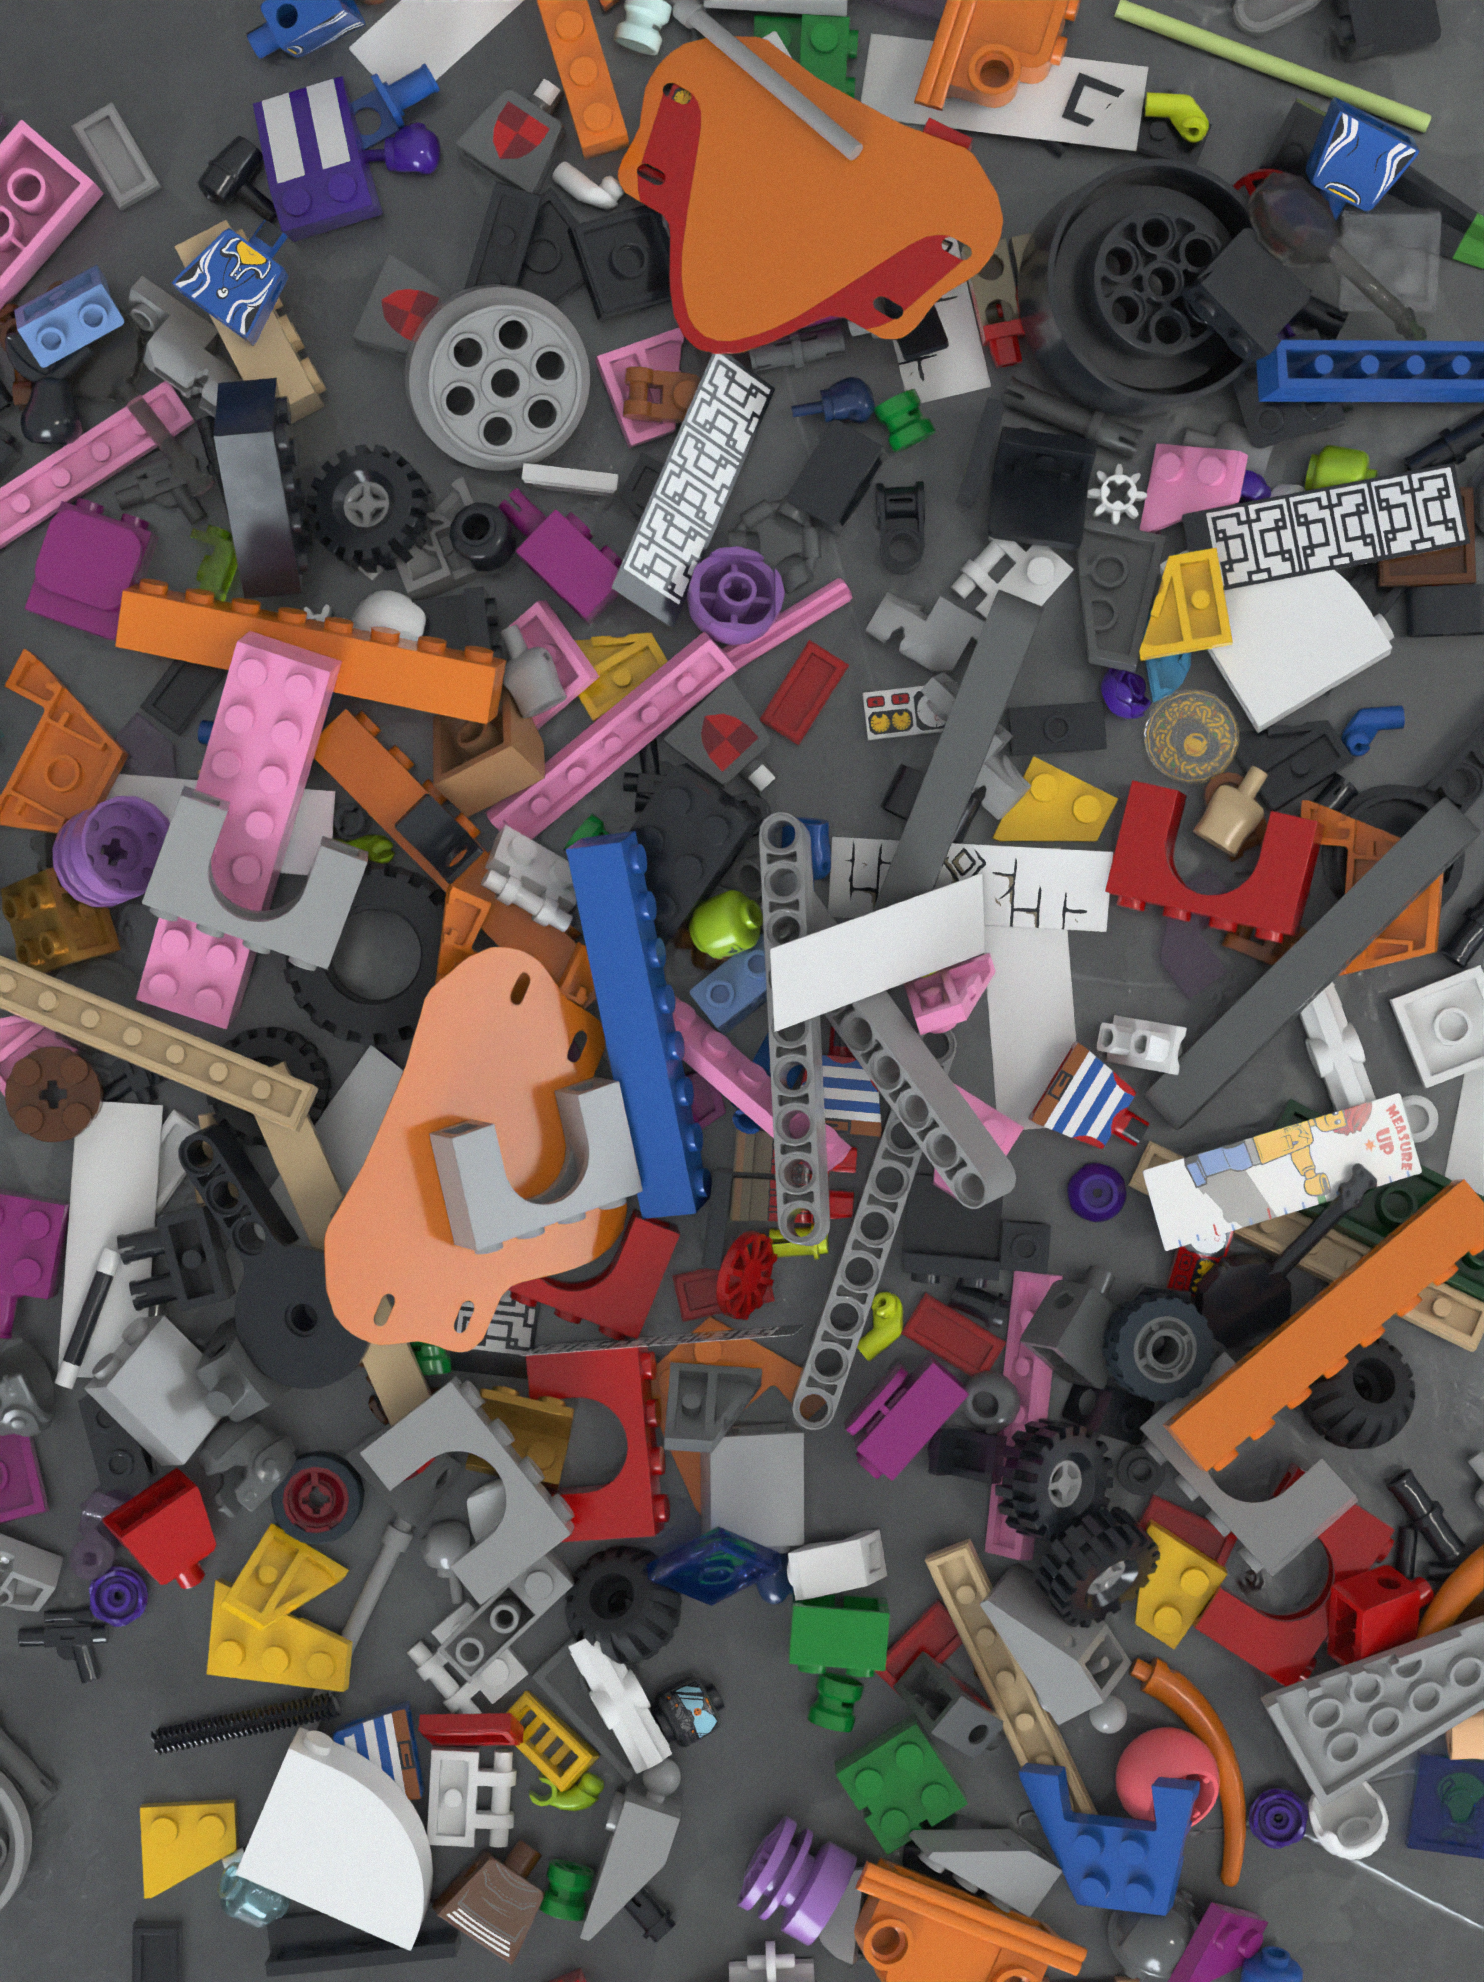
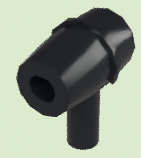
M237 136L214 160L208 162L209 166L197 182L199 189L208 200L223 207H227L238 197L261 218L267 221L276 213L274 203L249 183L263 160L261 151L246 138Z

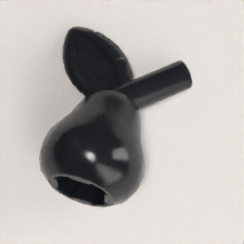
M19 332L7 334L5 337V348L8 359L21 376L34 382L29 400L21 414L20 426L24 437L31 443L72 444L80 437L83 431V419L67 380L94 352L85 345L59 361L43 368L39 365Z

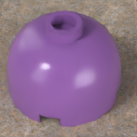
M738 546L719 548L711 552L710 557L704 559L701 563L699 562L694 568L687 592L690 617L702 633L706 632L714 641L727 645L751 643L764 636L778 618L785 595L782 577L776 568L773 572L763 562L764 557L761 554Z

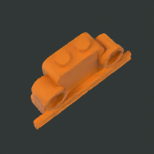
M947 0L914 103L939 111L943 110L946 98L952 97L990 108L1007 105L1015 97L1019 81L1027 84L1039 83L1048 76L1052 64L1061 65L1068 38L1061 36L1066 20L1075 21L1081 0Z
M881 1857L877 1865L866 1861L855 1887L857 1890L868 1894L855 1924V1940L866 1960L874 1967V1971L881 1982H1041L1048 1965L1077 1976L1082 1962L1087 1955L1088 1949L1086 1947L1061 1938L1043 1921L1028 1917L1013 1909L1006 1913L995 1906L990 1900Z

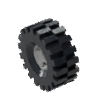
M363 444L355 446L356 455L351 456L344 449L336 454L340 460L337 465L333 466L327 460L321 467L326 473L324 479L321 480L314 477L310 485L317 492V496L307 495L306 506L314 512V514L307 515L309 525L316 531L314 535L317 540L349 568L358 571L360 566L367 573H377V565L382 566L386 571L396 569L394 559L399 557L406 564L414 558L408 550L413 545L421 550L427 542L420 534L422 530L432 531L434 522L427 516V513L435 512L434 502L428 496L432 492L418 471L402 455L394 450L390 453L384 446L375 445L372 452ZM382 509L381 512H379V513L374 517V519H372V515H373L377 510Z
M1041 1418L1039 1422L1030 1421L1024 1425L1026 1432L1017 1430L1011 1437L1015 1442L1014 1447L1005 1446L1001 1455L1006 1457L1007 1460L1005 1466L998 1465L996 1475L1003 1477L1002 1484L995 1485V1495L1004 1499L997 1506L1000 1514L1008 1516L1005 1523L1009 1528L1017 1529L1016 1533L1053 1543L1056 1539L1062 1540L1067 1535L1064 1531L1073 1525L1076 1528L1081 1525V1519L1090 1514L1094 1518L1100 1507L1108 1508L1111 1498L1105 1497L1106 1488H1113L1114 1478L1107 1476V1470L1113 1468L1112 1458L1103 1456L1109 1449L1104 1441L1097 1440L1100 1435L1094 1430H1089L1084 1426Z
M1113 1507L1109 1512L1104 1508L1098 1510L1094 1518L1090 1514L1082 1518L1081 1525L1078 1527L1070 1526L1064 1531L1067 1535L1062 1540L1056 1539L1050 1547L1053 1551L1043 1555L1040 1560L1043 1566L1036 1569L1035 1576L1037 1580L1035 1585L1066 1624L1068 1623L1072 1627H1076L1078 1624L1081 1627H1087L1093 1619L1096 1623L1105 1620L1106 1614L1110 1611L1113 1614L1120 1611L1123 1602L1126 1600L1131 1602L1137 1596L1135 1591L1139 1587L1145 1588L1150 1581L1147 1575L1155 1573L1158 1567L1155 1561L1160 1559L1159 1547L1128 1510Z

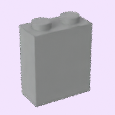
M164 1315L139 1317L123 1331L121 1337L124 1341L115 1352L107 1354L95 1365L92 1370L94 1377L84 1389L161 1466L184 1465L222 1416L215 1415L208 1409L206 1396L209 1394V1390L197 1376L196 1368L203 1354Z
M794 1423L731 1426L712 1453L700 1452L701 1540L706 1546L717 1542L737 1544L743 1542L750 1546L749 1549L761 1548L762 1552L770 1554L787 1553L790 1551V1546L804 1545V1432Z

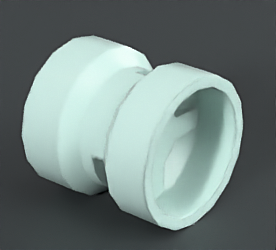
M625 0L626 21L617 24L613 40L630 50L647 55H658L662 43L659 31L663 25L669 22L673 10L672 6L663 0Z

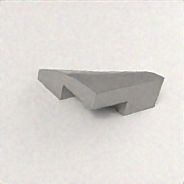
M464 477L456 479L451 484L453 490L435 509V512L427 513V516L434 524L431 532L422 530L420 534L427 541L423 548L420 550L417 546L413 545L408 551L414 558L406 564L399 557L394 559L406 591L412 600L433 598L493 572L476 571L468 567L452 548L449 537L451 522L461 509L475 503Z
M0 1534V1607L8 1606L17 1610L39 1612L57 1586L64 1557Z

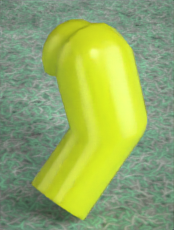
M1146 93L1145 117L1169 118L1187 142L1196 143L1203 140L1209 129V121L1191 96L1187 94Z

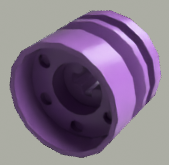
M116 796L72 816L58 831L53 845V868L61 886L75 900L92 907H113L145 894L170 825L168 818L154 804L136 796Z
M785 1816L768 1836H765L749 1862L744 1874V1882L737 1905L749 1911L763 1894L764 1897L758 1910V1918L762 1920L768 1919L782 1905L785 1907V1911L781 1921V1931L808 1946L819 1936L836 1909L854 1872L857 1857L831 1841L826 1842L813 1857L808 1854L813 1840V1831L805 1828L793 1844H791L797 1822Z

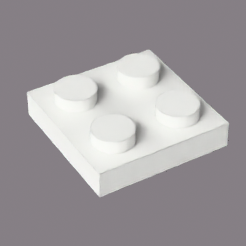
M1481 965L1474 966L1389 1000L1424 1088H1429L1484 1066V973Z

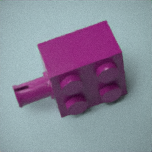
M519 488L514 489L508 496L521 509V512H518L505 499L498 508L527 537L516 550L519 558L585 623L591 626L620 595V593L612 589V585L623 560L607 545H604L599 551L590 542L593 538L591 530L571 511L564 517L555 509L546 517L521 493Z
M0 1188V1338H12V1327L18 1297L20 1298L25 1295L48 1300L58 1295L67 1248L70 1201Z

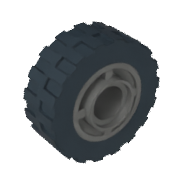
M1151 1293L1149 1296L1141 1294L1135 1296V1299L1130 1302H1124L1120 1306L1121 1309L1116 1314L1113 1313L1109 1319L1110 1324L1108 1329H1105L1103 1335L1105 1344L1102 1347V1353L1107 1362L1105 1366L1108 1373L1115 1377L1114 1381L1120 1387L1127 1389V1392L1157 1402V1400L1165 1403L1174 1402L1175 1398L1183 1399L1190 1395L1189 1392L1194 1388L1198 1389L1203 1383L1202 1379L1210 1372L1212 1367L1210 1365L1211 1358L1214 1357L1215 1348L1212 1346L1213 1332L1208 1328V1321L1205 1316L1196 1311L1197 1308L1191 1303L1161 1293ZM1162 1336L1165 1342L1164 1351L1159 1357L1154 1359L1152 1346L1155 1340Z

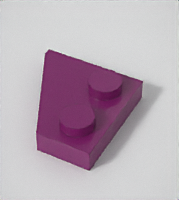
M1211 1902L1168 1982H1210L1243 1966L1244 1959L1253 1957L1263 1943V1932L1269 1922L1254 1912Z

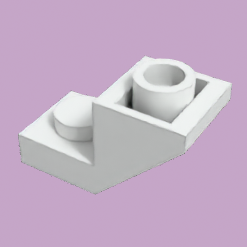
M880 1529L861 1531L841 1541L808 1543L788 1553L787 1576L794 1588L795 1600H806L865 1587L887 1576Z

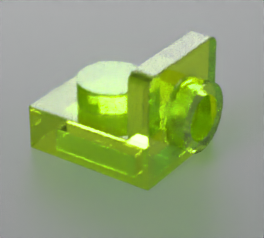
M208 524L205 532L193 528L190 534L192 539L214 548L212 556L206 554L199 566L196 581L201 582L199 589L214 592V599L225 601L238 567L232 533Z

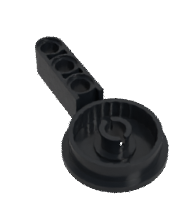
M1484 720L1425 785L1419 787L1406 785L1373 787L1360 792L1340 813L1401 838L1430 809L1446 797L1465 814L1484 792V756L1480 750V743L1484 737ZM1455 770L1463 772L1469 779V790L1463 797L1453 794L1448 785L1449 777ZM1322 845L1321 861L1324 877L1332 894L1339 901L1345 895L1348 849L1345 846ZM1465 851L1444 871L1441 908L1452 897L1461 880L1465 862Z
M213 1124L187 1136L181 1142L178 1149L179 1161L241 1258L244 1266V1277L235 1301V1322L238 1336L246 1353L266 1375L290 1387L318 1389L342 1380L362 1362L371 1343L351 1334L335 1317L326 1291L324 1250L310 1246L291 1245L300 1239L240 1143L228 1128ZM203 1141L211 1146L213 1159L204 1153ZM228 1182L233 1183L237 1187L239 1200L230 1194ZM254 1222L263 1228L265 1241L256 1235ZM305 1304L310 1305L315 1310L317 1322L307 1315Z

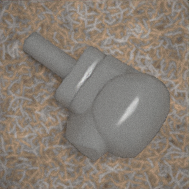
M445 1521L430 1527L427 1536L420 1540V1551L426 1564L436 1568L438 1577L449 1578L452 1603L459 1604L464 1602L460 1579L450 1567L458 1556L470 1548V1531L461 1522Z

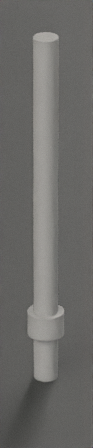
M663 0L672 6L673 16L688 29L695 28L849 160L852 161L860 155L863 149L861 143L707 14L706 7H704L700 0Z
M398 1515L394 1523H388L380 1539L383 1543L381 1551L340 1635L353 1642L352 1654L400 1553L407 1551L414 1536V1533L411 1532L413 1526L402 1520ZM315 1688L312 1700H314L315 1695L320 1699L319 1695L321 1694L325 1698V1694L328 1692L329 1697H331L333 1691ZM321 1719L319 1722L314 1720V1723L308 1722V1724H304L303 1722L301 1726L298 1724L288 1747H290L299 1727L308 1731H316Z

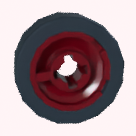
M314 1451L302 1454L296 1458L288 1475L272 1492L271 1504L275 1519L286 1534L302 1543L320 1545L336 1541L352 1528L362 1511L365 1492L359 1473L349 1461L336 1453ZM319 1487V1491L324 1496H328V1500L324 1505L316 1506L310 1501V1492L314 1488Z

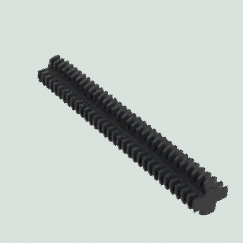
M333 1691L331 1697H329V1692L325 1694V1698L323 1694L319 1695L320 1699L315 1695L314 1700L310 1696L308 1702L306 1697L302 1699L303 1703H301V1699L296 1700L297 1704L295 1700L291 1701V1705L287 1701L285 1702V1707L284 1702H281L280 1708L278 1703H276L274 1709L271 1704L268 1706L269 1710H267V1706L263 1707V1711L261 1707L257 1708V1712L253 1708L251 1710L252 1713L248 1709L246 1715L243 1710L240 1712V1716L239 1712L234 1713L235 1717L233 1713L229 1714V1718L225 1714L223 1719L222 1715L217 1718L214 1716L212 1722L210 1717L206 1719V1722L205 1718L195 1721V1725L194 1721H191L189 1724L186 1722L184 1728L182 1723L178 1725V1728L177 1724L167 1727V1731L166 1727L161 1728V1730L158 1728V1730L156 1729V1734L151 1731V1739L154 1742V1750L157 1754L161 1755L162 1752L167 1754V1751L172 1753L173 1749L177 1752L179 1749L184 1750V1747L190 1749V1746L195 1748L196 1745L201 1747V1743L205 1746L207 1742L212 1744V1742L218 1743V1740L221 1742L224 1739L229 1741V1738L234 1740L235 1736L239 1739L241 1735L246 1737V1734L248 1736H252V1733L257 1735L258 1732L263 1734V1730L268 1733L269 1729L274 1731V1729L280 1730V1727L283 1729L286 1726L291 1728L292 1725L296 1727L297 1723L301 1726L303 1722L308 1724V1722L314 1723V1720L317 1722L320 1719L325 1721L326 1718L330 1720L331 1716L333 1718H337V1715L341 1716V1708Z

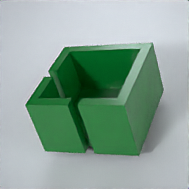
M792 1594L788 1644L789 1664H798V1671L813 1674L826 1673L827 1667L846 1668V1674L854 1677H874L875 1670H886L890 1618L887 1598L844 1594L843 1608H834L835 1594L806 1600H795V1594Z
M915 1713L907 1716L835 1762L836 1776L859 1811L863 1809L864 1820L887 1855L911 1841L912 1839L909 1835L913 1830H923L922 1822L927 1819L931 1827L968 1804L964 1789Z

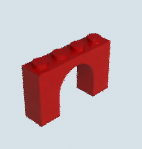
M1132 780L1105 892L1118 897L1116 905L1144 912L1146 903L1164 907L1162 916L1190 922L1192 914L1210 918L1208 927L1236 933L1238 925L1256 929L1255 938L1280 944L1283 943L1284 935L1298 938L1325 829L1324 825L1318 821L1271 811L1260 857L1255 870L1248 880L1228 893L1220 895L1199 894L1190 889L1178 873L1174 856L1175 843L1187 795L1178 790Z
M634 1209L613 1260L601 1273L579 1282H565L549 1276L521 1282L508 1289L511 1291L509 1297L530 1307H536L537 1302L555 1308L554 1314L557 1317L571 1323L580 1324L581 1320L585 1319L598 1324V1331L610 1338L622 1341L627 1335L638 1340L679 1239L680 1232L678 1226L659 1218L642 1219L641 1212Z
M648 1346L526 1356L530 1399L538 1400L541 1396H548L557 1399L588 1398L598 1401L616 1414L627 1436L628 1450L626 1461L621 1472L613 1481L595 1486L547 1490L552 1497L558 1493L567 1502L575 1515L571 1519L575 1527L571 1535L562 1542L656 1536L665 1528L664 1523L669 1522L670 1503L668 1495L666 1493L661 1494L660 1475L665 1474L666 1460L663 1447L657 1446L655 1428L661 1425V1408L659 1400L652 1399L651 1380H655L657 1375L654 1352L648 1351Z
M1291 1462L1268 1500L1281 1495L1307 1471ZM1355 1503L1317 1537L1324 1547L1328 1570L1321 1592L1310 1604L1291 1613H1270L1255 1607L1220 1584L1192 1625L1195 1629L1285 1687L1295 1684L1297 1681L1306 1680L1317 1663V1659L1313 1656L1323 1641L1328 1644L1331 1585L1369 1571L1374 1562L1378 1564L1383 1562L1393 1547L1394 1539L1391 1538V1535L1395 1530L1388 1523Z

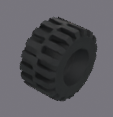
M262 1027L239 1033L237 1037L228 1040L222 1046L254 1061L264 1058L277 1059L281 1062L286 1061L288 1068L295 1078L316 1086L318 1092L308 1112L313 1125L319 1120L323 1110L328 1107L330 1098L327 1097L328 1089L331 1088V1078H328L326 1068L329 1067L325 1058L321 1059L317 1051L319 1049L312 1042L306 1041L303 1035L280 1027ZM206 1095L208 1106L212 1105L216 1113L212 1116L217 1124L222 1123L235 1137L242 1139L245 1144L268 1147L254 1114Z

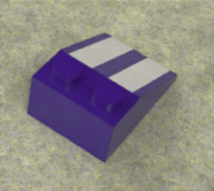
M343 76L253 104L268 186L281 231L293 242L383 215Z

